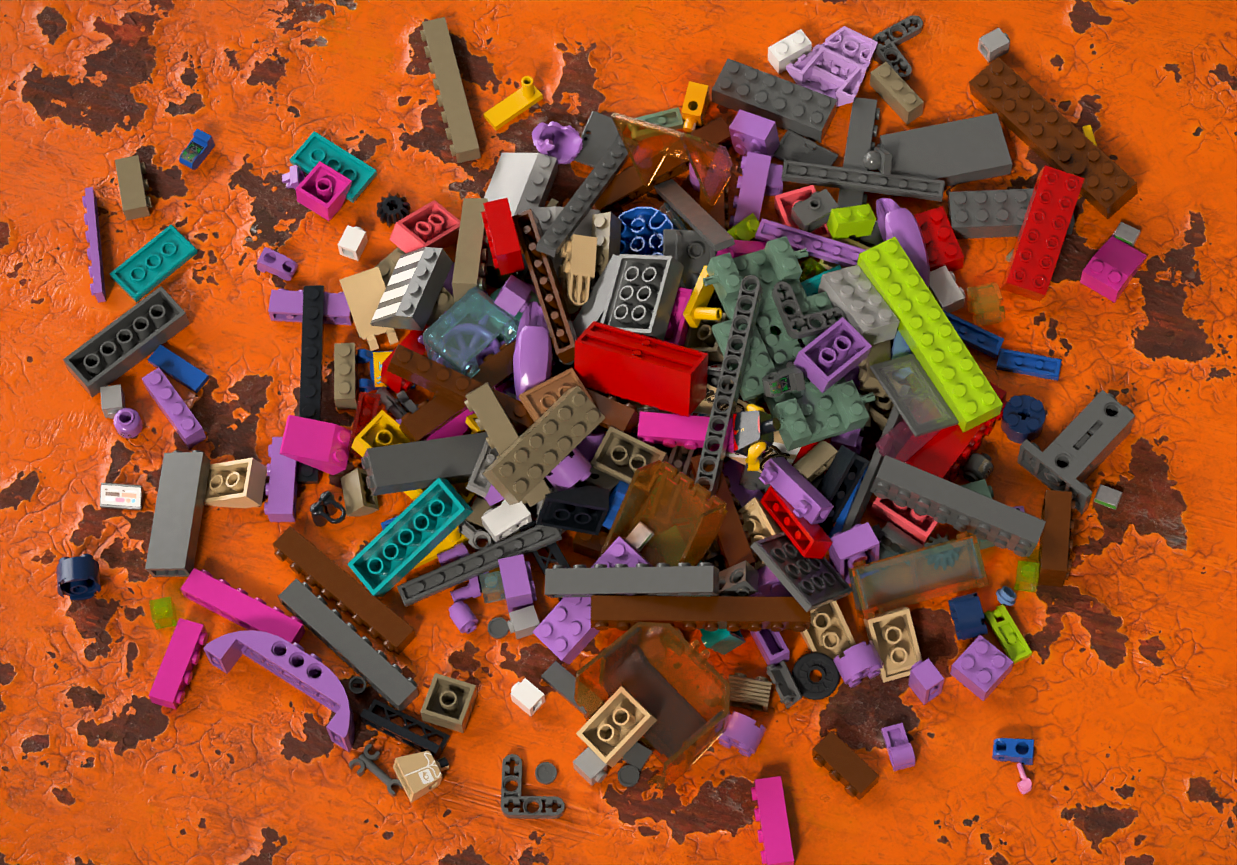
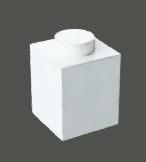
M347 225L338 243L340 255L359 261L368 242L366 231L357 226L351 227Z
M526 678L521 683L517 682L511 689L512 701L529 716H532L545 702L544 693Z

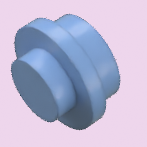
M1003 586L996 591L997 600L1004 606H1013L1015 604L1017 595L1011 588Z

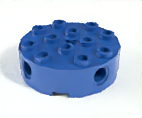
M635 207L627 210L618 216L621 220L620 254L663 256V229H680L666 214L653 207Z

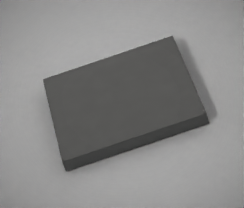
M784 532L755 541L750 546L806 612L848 596L853 591L825 557L823 559L804 558Z

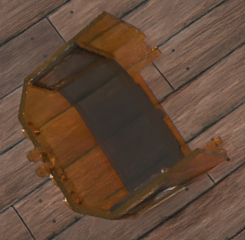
M637 622L576 672L574 700L579 707H584L587 712L584 717L588 721L622 686L657 719L639 740L648 749L653 751V755L664 765L657 774L647 781V784L652 786L656 783L657 788L664 791L683 775L726 731L730 707V684L724 674H719L714 669L713 663L708 659L710 652L705 649L699 653L698 648L701 643L698 640H694L689 644L684 639L683 633L678 628H674L670 623Z

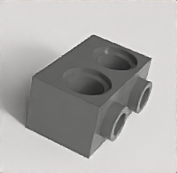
M746 560L720 571L719 595L710 596L748 597L757 593L758 571Z

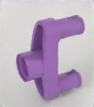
M459 543L454 545L452 549L438 553L437 557L441 566L470 554L464 544ZM481 575L469 579L468 585L450 591L454 603L471 597L474 599L482 596L479 578Z

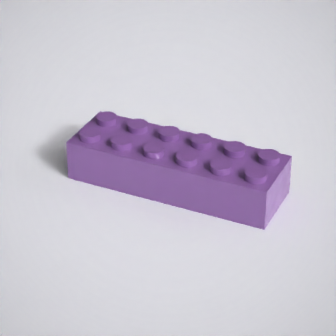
M619 536L591 568H594L595 564H605L607 568L615 567V564H627L628 567H636V564L644 563L649 564V567L653 566L626 540ZM591 597L563 598L533 631L561 661L569 665L600 631L591 628Z

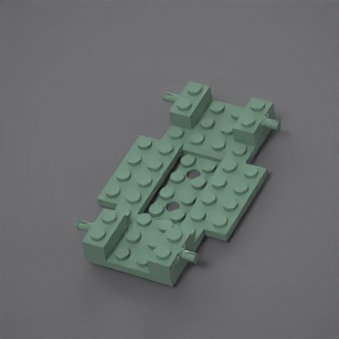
M787 236L767 241L763 250L732 258L729 252L712 257L706 268L709 277L703 278L704 286L713 284L729 319L728 321L715 324L711 328L724 357L741 282L748 275H754L759 279L763 293L740 395L743 401L763 396L772 417L780 421L781 428L777 431H779L787 451L863 428L869 419L865 403L875 401V396H873V392L861 396L853 380L846 382L844 377L822 393L804 374L805 390H793L783 393L778 397L765 396L762 378L772 374V372L787 368L786 364L794 362L798 352L803 349L798 339L791 338L786 332L772 297V290L775 284L781 281L790 284L803 316L833 308L826 291L806 296L799 280L803 271L798 263V259L808 257V251L806 248L794 251ZM752 284L747 288V290L752 291L757 287V285ZM779 289L778 293H782L784 296L786 291L782 292L781 289ZM746 304L743 310L751 309L752 305ZM784 307L786 308L787 312L789 311L790 314L795 313V310L792 307ZM834 315L830 319H835L836 322L839 320L838 318H835ZM816 319L811 320L813 327H821L820 321ZM741 324L738 330H745L748 325ZM770 327H779L781 334L773 335L770 332ZM822 333L801 338L805 347ZM743 344L735 345L733 350H740ZM732 364L729 370H736L739 364Z

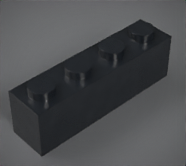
M841 445L817 488L834 506L825 521L818 523L827 535H829L870 462Z

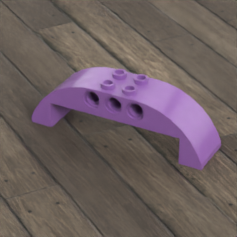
M255 630L229 633L205 645L203 649L209 662L226 674L229 673L242 654H244L336 713L326 726L332 742L350 752L355 735L354 715L343 685L338 677L321 663L322 660L313 653L311 655L305 653L304 648L295 642L291 644L279 636Z

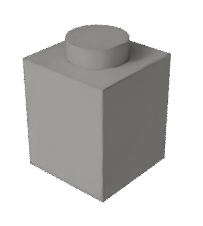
M997 28L979 38L978 50L989 63L997 57L1008 53L1010 39L1006 33Z
M119 384L100 387L103 414L105 418L114 419L115 414L119 410L126 408L125 393L122 386Z
M534 605L510 612V620L507 621L510 633H515L516 639L534 634L533 631L540 624Z
M589 747L573 761L574 769L591 786L596 782H602L607 776V764Z

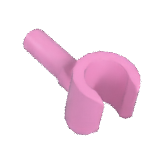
M1018 763L1017 767L1022 781L1018 782L1017 786L1021 794H1026L1031 791L1032 782L1027 778L1022 763Z

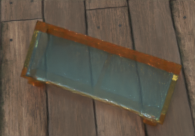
M969 532L957 534V539L868 563L865 560L853 562V567L848 568L857 617L867 619L874 617L875 613L882 614L885 611L962 590L988 586L989 583L976 535H969Z

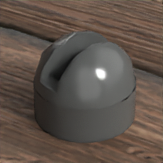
M355 676L349 681V689L353 693L361 694L366 690L367 683L362 677ZM353 684H364L363 688H354Z

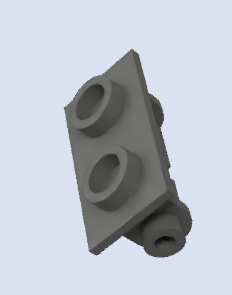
M785 660L776 666L771 664L766 667L767 675L770 676L773 684L776 685L780 702L784 703L787 709L803 698Z

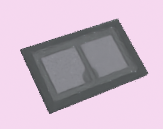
M914 354L870 366L871 371L915 437L955 426L959 423Z

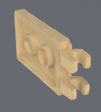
M379 267L340 279L339 281L359 338L367 339L370 351L379 349L375 336L385 332L390 345L399 342L394 330L397 328L378 327L370 324L386 289Z

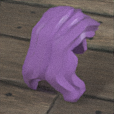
M554 121L549 124L541 122L532 131L533 143L541 154L556 157L558 164L571 163L583 148L582 138L575 128H572L570 125L562 126Z

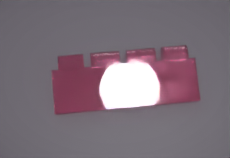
M928 398L911 412L918 424L942 418ZM903 419V422H899L876 443V447L880 450L879 453L883 457L887 455L905 463L941 430L915 437Z

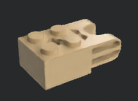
M573 234L560 250L562 265L559 267L558 277L561 278L560 285L569 314L576 313L589 298L590 281L595 277L597 237Z

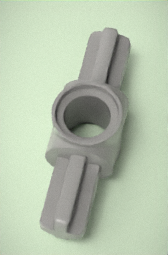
M466 520L459 525L460 532L469 539L468 544L476 552L495 544L488 533L481 529H475ZM480 539L488 540L487 545L484 547L477 546V542Z

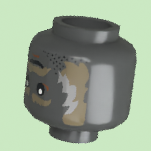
M983 452L981 454H971L962 467L964 478L970 483L983 479L987 480L994 470L991 457Z

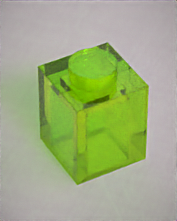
M1018 561L1014 590L1036 592L1040 563Z
M171 597L149 601L151 617L156 629L177 625L175 605Z

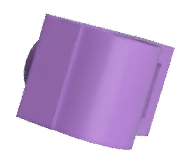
M903 723L881 728L893 771L915 766L914 751L911 743L908 742Z

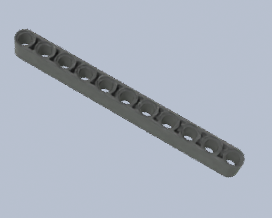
M754 275L744 277L741 282L695 479V491L705 501L713 499L717 493L733 424V413L736 411L762 298L763 288L759 279ZM750 285H757V287L754 290H747V288ZM746 304L752 305L749 310H743V307ZM741 324L748 325L745 330H738ZM743 344L740 350H733L735 345ZM732 364H739L736 370H729ZM727 384H734L731 390H724ZM729 404L727 410H719L721 405ZM718 424L725 425L721 431H715V427ZM719 444L720 447L717 451H710L712 445ZM710 464L715 465V468H714L713 471H711V472H706V471H705V469H706V467H707L708 465H710ZM704 485H710L708 492H701V488Z

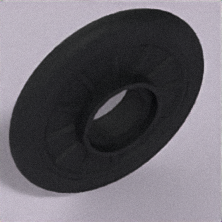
M812 652L803 655L797 660L792 670V677L801 695L808 699L820 700L830 696L839 683L840 675L833 659L823 653ZM811 671H820L822 679L819 682L811 681L809 677Z

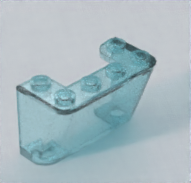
M474 287L424 331L423 343L429 359L472 378L480 371L476 356L501 333L505 343L509 344L517 336L519 321L494 303L495 300L482 289ZM472 365L470 372L466 374L467 368Z

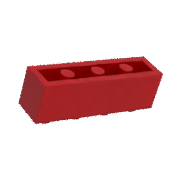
M770 485L760 501L804 558L823 559L833 543L818 523L810 524L804 517L799 518L793 512L795 508Z

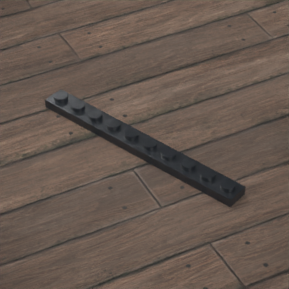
M324 285L303 286L299 417L321 421ZM298 461L297 483L319 484V470Z

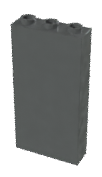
M997 113L881 135L880 143L877 144V147H882L893 155L890 174L945 181L944 187L1011 174L1012 161Z

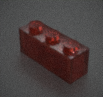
M360 392L348 446L350 458L362 459V456L351 446L355 437L382 410L381 394Z

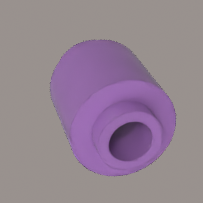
M458 601L449 608V616L461 633L468 634L477 628L478 619L470 607L464 604L463 601Z

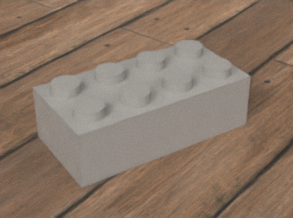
M858 265L822 274L818 293L826 291L833 308L841 309L845 314V320L870 345L895 338L900 322Z

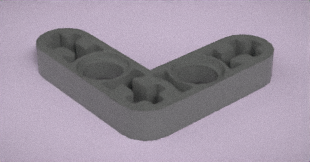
M915 15L907 17L873 37L874 41L885 42L884 45H877L875 53L883 63L887 62L904 81L910 79L912 68L896 46L921 33L923 21L919 16ZM900 31L903 36L896 38L892 33ZM889 54H894L897 56V59L890 61L886 57ZM899 68L902 71H906V74H904L903 72L899 73Z
M781 281L776 283L772 290V297L786 332L793 339H801L823 333L836 323L835 319L830 320L833 315L835 318H839V320L842 317L846 318L844 312L839 308H831L803 316L790 284ZM779 289H781L782 292L786 291L784 296L782 293H778ZM784 307H792L795 313L787 314L784 311ZM816 319L820 321L821 327H813L811 320ZM794 325H796L797 328H801L800 332H798L797 329H793Z
M515 754L507 755L502 763L501 810L503 815L507 818L557 819L563 816L565 805L559 797L522 796V760ZM511 761H515V764L518 765L514 767V775H510L511 771L508 766L511 764ZM509 781L517 782L518 788L515 791H508L506 789V784ZM520 802H524V812H521L520 808H513V812H509L508 808H505L509 806V803H513L515 807H521ZM536 802L539 805L538 811L534 813L527 810L528 804ZM543 802H546V807H553V803H557L558 807H561L557 809V812H553L552 808H545L546 813H542Z

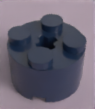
M1026 395L1011 397L1003 410L1001 428L1007 435V438L1019 444H1022L1026 439L1029 442L1035 438L1037 439L1042 432L1045 421L1043 403Z
M83 554L80 557H62L59 559L56 574L57 591L61 597L64 598V595L70 596V600H85L94 597V592H100L99 563L93 559L92 555Z
M977 592L948 600L958 640H967L979 635L988 634Z

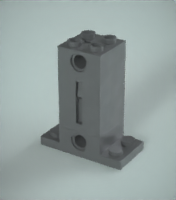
M1102 390L1043 452L1037 444L1030 443L1026 439L1020 446L1017 463L1051 490L1072 492V500H1075V509L1083 514L1088 509L1092 495L1090 487L1084 481L1130 434L1135 415L1129 407L1117 402V399L1112 394H1107Z

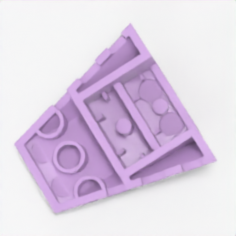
M843 26L826 38L823 44H817L807 55L803 54L798 58L797 62L787 65L786 70L797 85L837 99V107L853 103L878 42Z

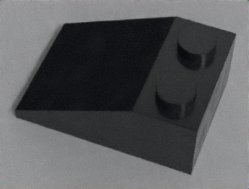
M588 485L548 493L545 495L536 524L598 536L609 510V489Z

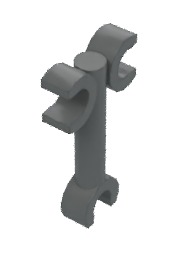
M371 744L366 745L364 753L358 759L350 761L349 768L353 769L354 766L360 765L361 768L357 771L359 777L365 773L366 768L369 769L387 786L388 793L395 797L396 793L392 790V787L398 785L403 789L400 780L390 778L373 762L378 760L381 754L377 751L374 755H370L369 751L373 747Z

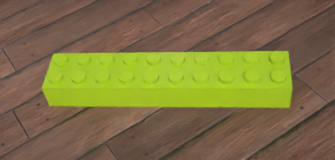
M896 237L860 253L857 265L899 319L898 331L959 421L958 425L963 433L1000 415L1003 403Z

